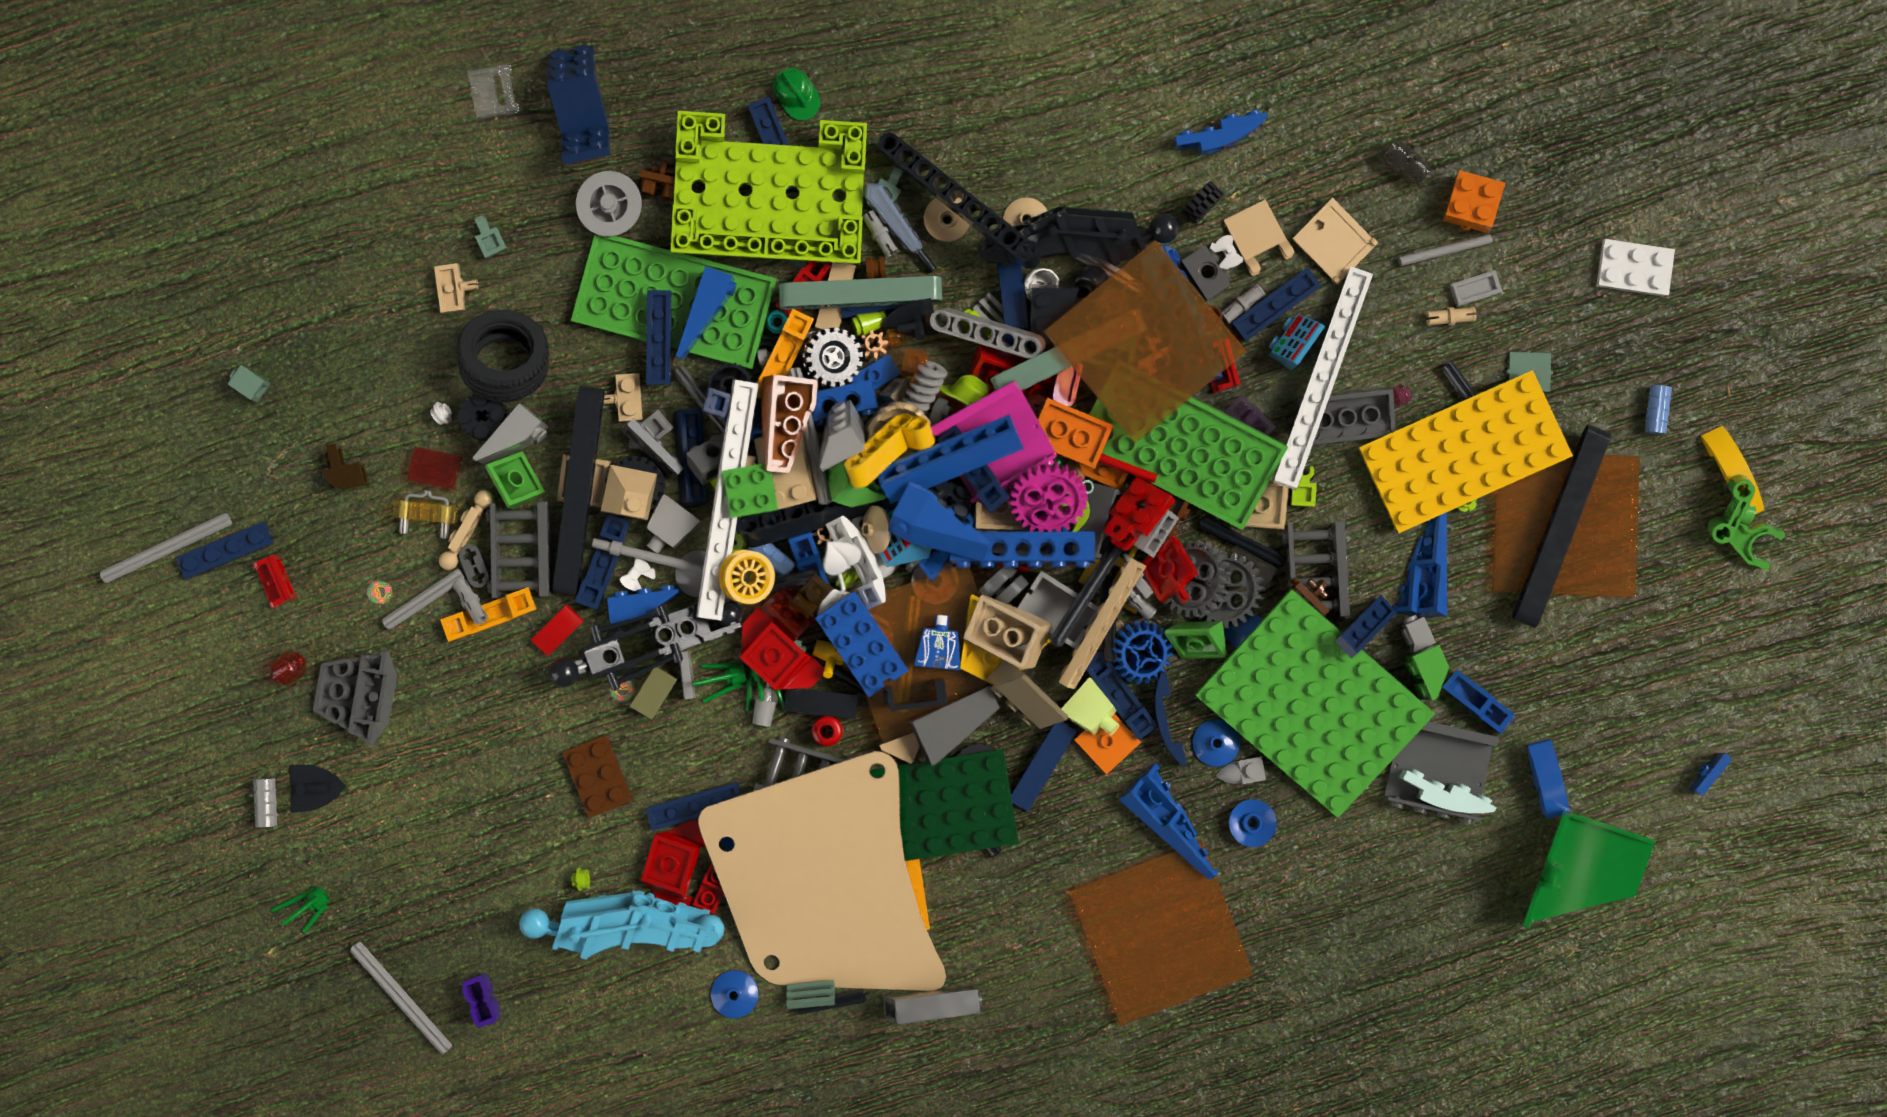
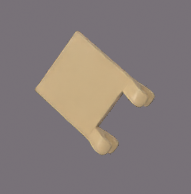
M1266 200L1223 220L1230 235L1233 236V240L1251 276L1259 274L1261 270L1260 265L1254 258L1255 256L1276 246H1279L1284 259H1289L1294 254L1292 246L1287 241Z

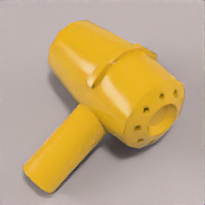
M816 640L812 655L826 661L823 676L825 678H832L835 664L842 666L845 661L832 642Z

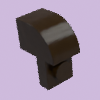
M336 443L326 445L325 459L327 465L331 466V468L322 470L325 479L334 487L343 490L353 491L368 488L369 482L365 464L357 462L346 465L342 446Z
M815 573L789 604L808 619L833 588Z

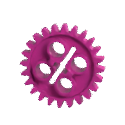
M1046 462L1045 468H1041L1039 464H1036L1035 471L1028 467L1027 476L1020 473V481L1014 480V488L1010 489L1011 497L1009 498L1010 505H1012L1011 512L1015 513L1016 521L1021 520L1022 527L1029 524L1030 532L1034 531L1035 528H1038L1039 532L1044 530L1052 532V529L1061 532V527L1063 526L1070 530L1069 523L1078 524L1077 517H1083V510L1087 509L1085 502L1088 501L1087 493H1085L1087 492L1086 485L1083 484L1082 477L1076 476L1075 470L1068 473L1067 465L1059 469L1057 462L1053 468H1050L1048 462ZM1055 484H1061L1059 487H1053ZM1031 491H1038L1035 494L1029 493ZM1061 504H1068V505L1065 506V507H1060V506H1059V505H1061Z

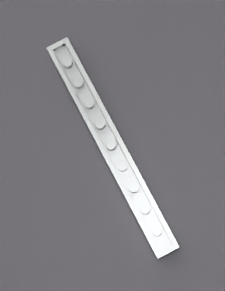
M1354 267L1349 269L1287 443L1288 448L1281 459L1274 483L1294 490L1298 487L1372 279V273Z
M733 380L732 396L728 408L696 616L701 618L722 619L725 594L719 584V570L726 557L732 553L737 517L731 518L723 470L746 466L758 384L739 380Z

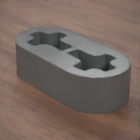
M464 546L460 550L459 558L469 583L477 588L486 587L488 580L491 579V574L482 551L477 546ZM469 549L471 552H476V555L473 557L475 565L472 564L471 560L465 559ZM475 568L478 569L479 573L485 574V577L482 578L483 583L474 581V578L477 576Z

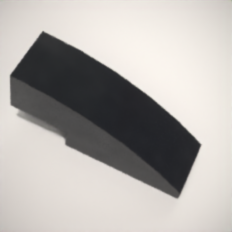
M801 688L786 689L784 710L856 719L858 695Z

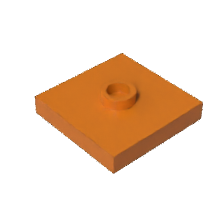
M1115 714L1111 718L1119 724V728L1114 734L1109 735L1102 728L1095 735L1084 730L1074 739L1106 775L1141 743Z

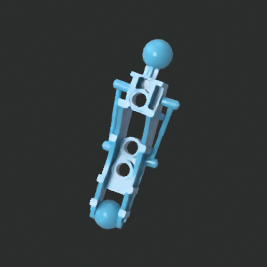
M634 890L630 893L609 896L600 895L595 898L566 901L559 923L550 921L544 911L535 908L525 911L519 919V927L523 935L534 939L540 938L544 934L555 936L552 949L557 950L560 947L581 953L580 958L586 960L599 951L621 944V948L628 950L631 943L667 946L666 950L674 951V948H693V951L700 953L701 947H710L719 942L725 929L719 917L710 915V910H701L681 902L678 905H674L671 902L655 898L652 893L644 895L645 892Z

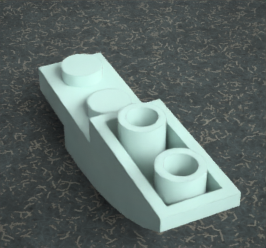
M1411 768L1410 772L1403 770L1399 776L1400 779L1419 789L1415 798L1443 809L1463 813L1495 812L1497 808L1491 805V799L1482 794H1479L1478 797L1469 793L1471 789L1459 782L1457 785L1449 784L1445 791V785L1435 780H1432L1431 783L1424 780V774Z

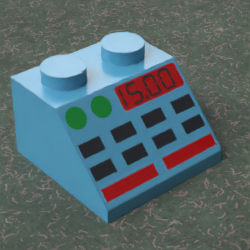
M1297 314L1294 319L1289 317L1282 327L1285 330L1282 336L1278 337L1276 335L1268 346L1272 349L1268 355L1292 371L1300 363L1325 326L1301 314Z
M895 509L888 513L890 522ZM891 533L887 548L882 553H879L886 567L927 559L930 557L932 548L908 542Z

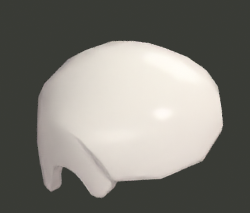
M1046 268L1032 270L1024 280L1025 296L1031 301V284L1058 285V276L1052 270Z

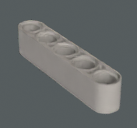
M945 307L937 310L930 317L931 326L939 332L1025 358H1033L1041 354L1045 349V341L1038 334ZM940 314H944L947 317L946 325L940 322ZM963 320L969 323L970 329L968 332L964 331L961 326ZM984 327H988L991 330V338H987L984 335ZM1006 334L1013 336V345L1006 342ZM1029 340L1035 342L1037 346L1035 352L1028 348Z

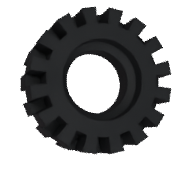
M1209 181L1182 210V213L1196 225L1225 193L1212 181Z

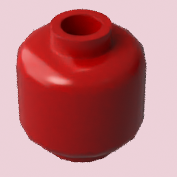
M821 716L812 727L813 738L822 746H833L843 736V725L836 717Z

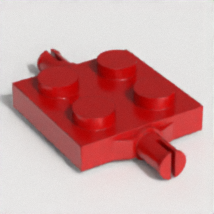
M1171 536L1161 545L1154 558L1148 555L1142 562L1146 566L1143 574L1160 602L1165 603L1174 594H1177L1181 603H1185L1190 599V596L1184 587L1198 574V571L1179 539Z

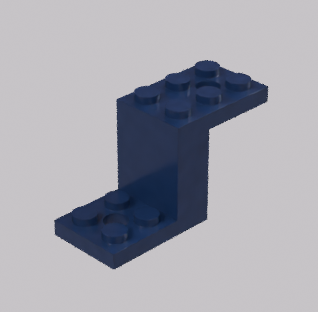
M582 44L574 47V49L565 51L558 49L551 52V54H547V86L562 135V160L564 165L611 155L610 123L596 75L594 46Z

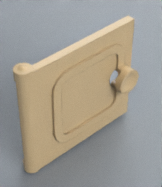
M1331 198L1292 238L1336 285L1348 275L1350 267H1355L1378 244V241L1371 237L1334 198Z

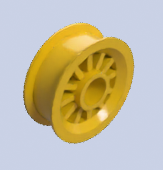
M739 550L731 553L723 561L719 570V584L724 594L734 601L745 604H754L766 598L771 592L775 581L774 568L769 559L761 553L749 550ZM749 571L750 578L745 583L743 577Z

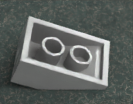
M519 403L473 456V459L487 465L534 445L536 441L539 443L547 435L548 432L546 430L549 426L528 408Z

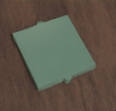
M1509 352V369L1506 371L1508 381L1533 370L1542 391L1550 392L1551 375L1553 374L1551 370V353Z

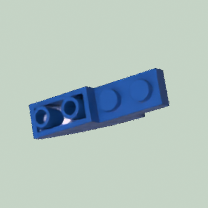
M1260 110L1247 112L1246 116L1237 117V114L1226 115L1220 120L1218 130L1215 127H1207L1199 133H1193L1190 130L1180 132L1179 136H1176L1174 139L1175 151L1198 147L1199 156L1224 150L1254 133L1266 121L1268 117L1267 112L1260 113Z

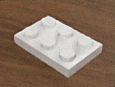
M1604 239L1596 287L1667 297L1669 296L1675 249Z

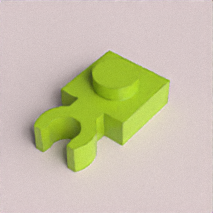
M1313 466L1309 467L1308 475L1302 474L1297 489H1291L1290 506L1315 507L1317 483H1310V478L1314 475Z

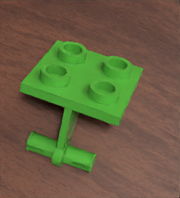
M765 463L723 470L731 518L778 510L772 472L765 471Z

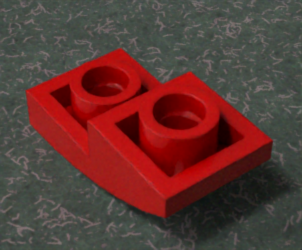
M566 604L531 641L549 656L584 620Z
M711 862L693 905L700 909L710 910V913L715 915L724 892Z

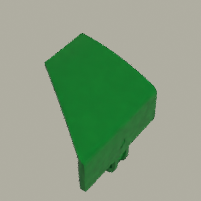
M1563 810L1522 927L1530 928L1532 923L1538 920L1636 896L1655 845V840Z

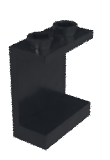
M943 678L933 679L935 698L894 703L891 684L886 685L887 690L882 691L884 706H889L890 712L948 704L945 680Z

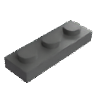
M631 419L621 429L671 480L684 469L680 465V460L673 454H669L664 449L662 442L657 438H653L641 422Z

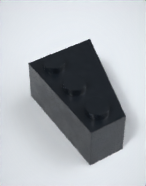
M1031 284L1030 332L1038 334L1044 339L1045 349L1042 353L1059 346L1079 291L1078 285ZM1030 340V350L1035 352L1037 346L1034 341Z

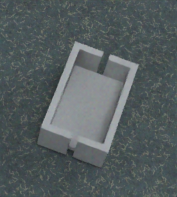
M1041 571L1029 589L1033 593L1031 595L1026 593L1017 608L1053 624L1049 632L1053 634L1078 594ZM1091 602L1089 603L1065 640V644L1075 650L1085 636L1086 630L1083 627H1088L1098 616V606Z

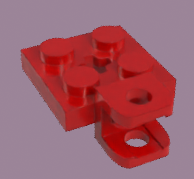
M1136 477L1108 513L1112 519L1106 525L1104 532L1107 536L1111 537L1113 545L1126 551L1140 537L1138 533L1145 537L1150 534L1175 499L1172 495ZM1144 503L1146 507L1144 509L1140 508L1137 511V507ZM1127 536V540L1125 542H1120Z

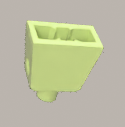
M1090 677L1062 707V710L1069 716L1068 720L1093 735L1097 734L1101 728L1109 735H1112L1119 728V724L1111 718L1117 710Z

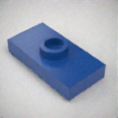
M888 354L859 371L857 376L852 377L851 383L872 380L876 390L900 376L901 373Z
M1718 752L1710 763H1705L1698 771L1699 776L1689 787V790L1696 795H1704L1731 762L1732 758L1726 753Z

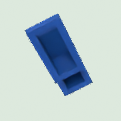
M812 532L788 538L798 570L814 568L817 570V575L829 584Z
M1456 670L1442 687L1457 702L1500 736L1515 719L1513 712L1459 670Z
M1551 739L1527 744L1533 783L1538 792L1541 812L1547 819L1561 816L1563 810L1570 812L1561 770Z

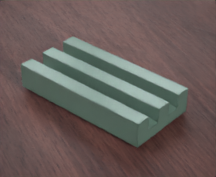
M834 980L787 984V1009L835 1005ZM826 995H830V997H820V998H816V996H826ZM805 997H807V999L793 1000V999H795V998H805Z

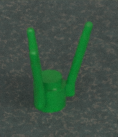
M737 662L701 664V668L729 670H725V675L694 681L692 686L727 680L728 684L733 683L704 698L703 702L706 703L727 692L741 688V683L747 682L743 664L737 665Z
M751 667L747 669V712L751 709L753 679L757 681L759 700L761 702L764 701L762 683L764 679ZM780 689L775 690L781 707L786 712L784 710L785 701Z
M320 886L316 889L312 887L307 892L272 908L271 911L276 912L307 897L304 900L305 905L281 922V926H285L308 908L312 911L317 909L316 913L302 929V932L306 933L322 912L329 908L327 903L330 902V898Z

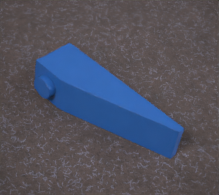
M705 266L676 354L679 360L683 361L726 304L729 296L734 295L737 283L734 282L733 275Z

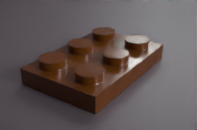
M607 734L562 752L588 818L634 800Z

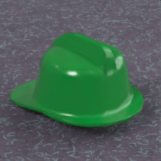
M787 68L775 77L773 82L774 94L792 118L808 120L818 113L820 108L819 94L809 78L801 70Z

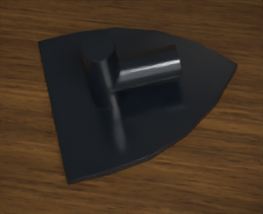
M931 298L908 302L888 314L881 323L882 326L893 332L915 336L916 340H923L924 336L939 334V331L933 329L930 324V317L934 313Z
M290 765L292 813L317 810L328 805L346 787L336 775L324 768L315 765Z

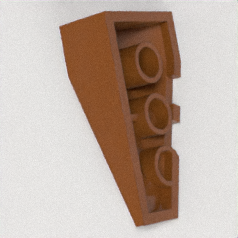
M780 375L763 377L761 410L765 471L790 472L799 449L800 439L803 432L807 429V421L816 406L818 380Z

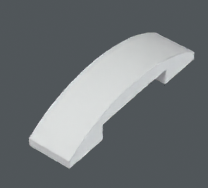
M844 516L825 524L834 542L849 543L857 546L861 551L860 560L853 566L863 586L857 589L867 609L884 603L886 596L881 570L865 538Z

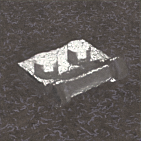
M510 65L468 72L478 120L519 112L510 79V74L512 73ZM495 76H501L506 105L499 106L494 80Z

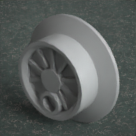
M603 171L590 176L581 185L576 197V210L579 219L587 229L601 236L611 237L625 233L637 222L642 209L641 194L636 184L626 175L615 171Z

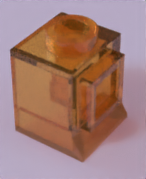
M905 347L902 374L914 375L916 372L922 373L917 367L919 364L926 365L929 354L925 353V350Z

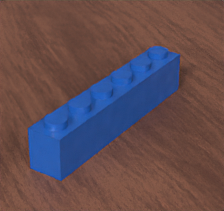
M1009 414L892 462L878 475V478L890 504L901 500L910 482L928 489L1023 450L1024 447Z

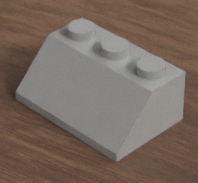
M851 400L845 403L843 401L838 402L829 410L820 439V468L822 471L865 450L864 423Z

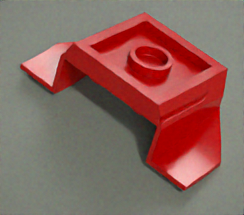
M757 607L742 624V650L740 658L774 690L812 688L823 676L824 667L814 657L809 656L773 623L774 621L764 611Z
M691 820L667 832L654 835L641 881L651 888L656 898L671 902L674 905H678L679 902L685 903L687 906L691 905L693 897L686 895L700 848L706 847L700 831L699 821Z

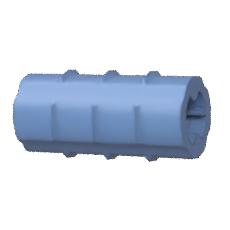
M1650 385L1648 407L1646 408L1645 433L1666 434L1667 424L1669 423L1668 416L1672 387Z
M772 543L748 548L749 551L758 552L767 557L776 575L791 573L797 566L789 556H786Z

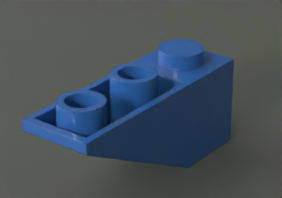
M674 585L660 587V591L651 592V588L636 590L637 594L628 595L627 591L615 592L613 597L607 598L610 624L651 614L656 611L657 606H663L681 594V590L674 589Z

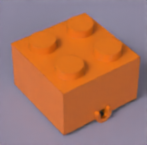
M1459 170L1443 221L1459 225L1463 230L1469 231L1473 229L1489 234L1495 220L1505 182Z

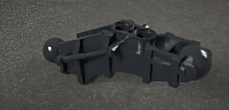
M1066 205L1051 209L1013 226L1036 245L1040 256L1069 252L1072 259L1079 257V253L1100 258L1114 267L1120 265L1123 260L1141 253H1147L1145 244L1155 240L1162 244L1170 243L1176 238L1179 231L1177 220L1169 214H1158L1152 219L1148 228L1139 230L1132 212L1066 207ZM983 237L979 242L978 252L984 261L991 264L1001 262L1002 267L1009 265V262H1016L986 237ZM1010 238L1006 244H1012L1016 238ZM1027 252L1023 258H1030L1033 252Z
M725 597L722 619H714L721 629L713 632L710 631L706 618L696 616L698 604L667 614L665 606L660 605L657 606L655 613L599 627L596 624L592 625L590 631L594 643L578 651L580 660L572 661L565 657L554 660L549 667V678L553 684L564 688L573 685L578 675L586 673L588 682L607 676L611 691L619 690L621 688L620 684L671 660H674V663L682 662L681 650L692 646H699L707 641L736 632V629L742 627V608L737 602L729 597ZM646 620L641 626L625 632L618 629ZM681 623L688 626L689 634H684L681 631ZM653 629L650 633V642L659 650L625 662L618 642ZM659 631H664L667 634L666 642L659 639ZM607 632L605 638L603 639L601 633ZM604 652H608L611 654L613 659L612 663H607L604 661ZM652 659L657 661L647 667L645 666L634 671L635 666Z

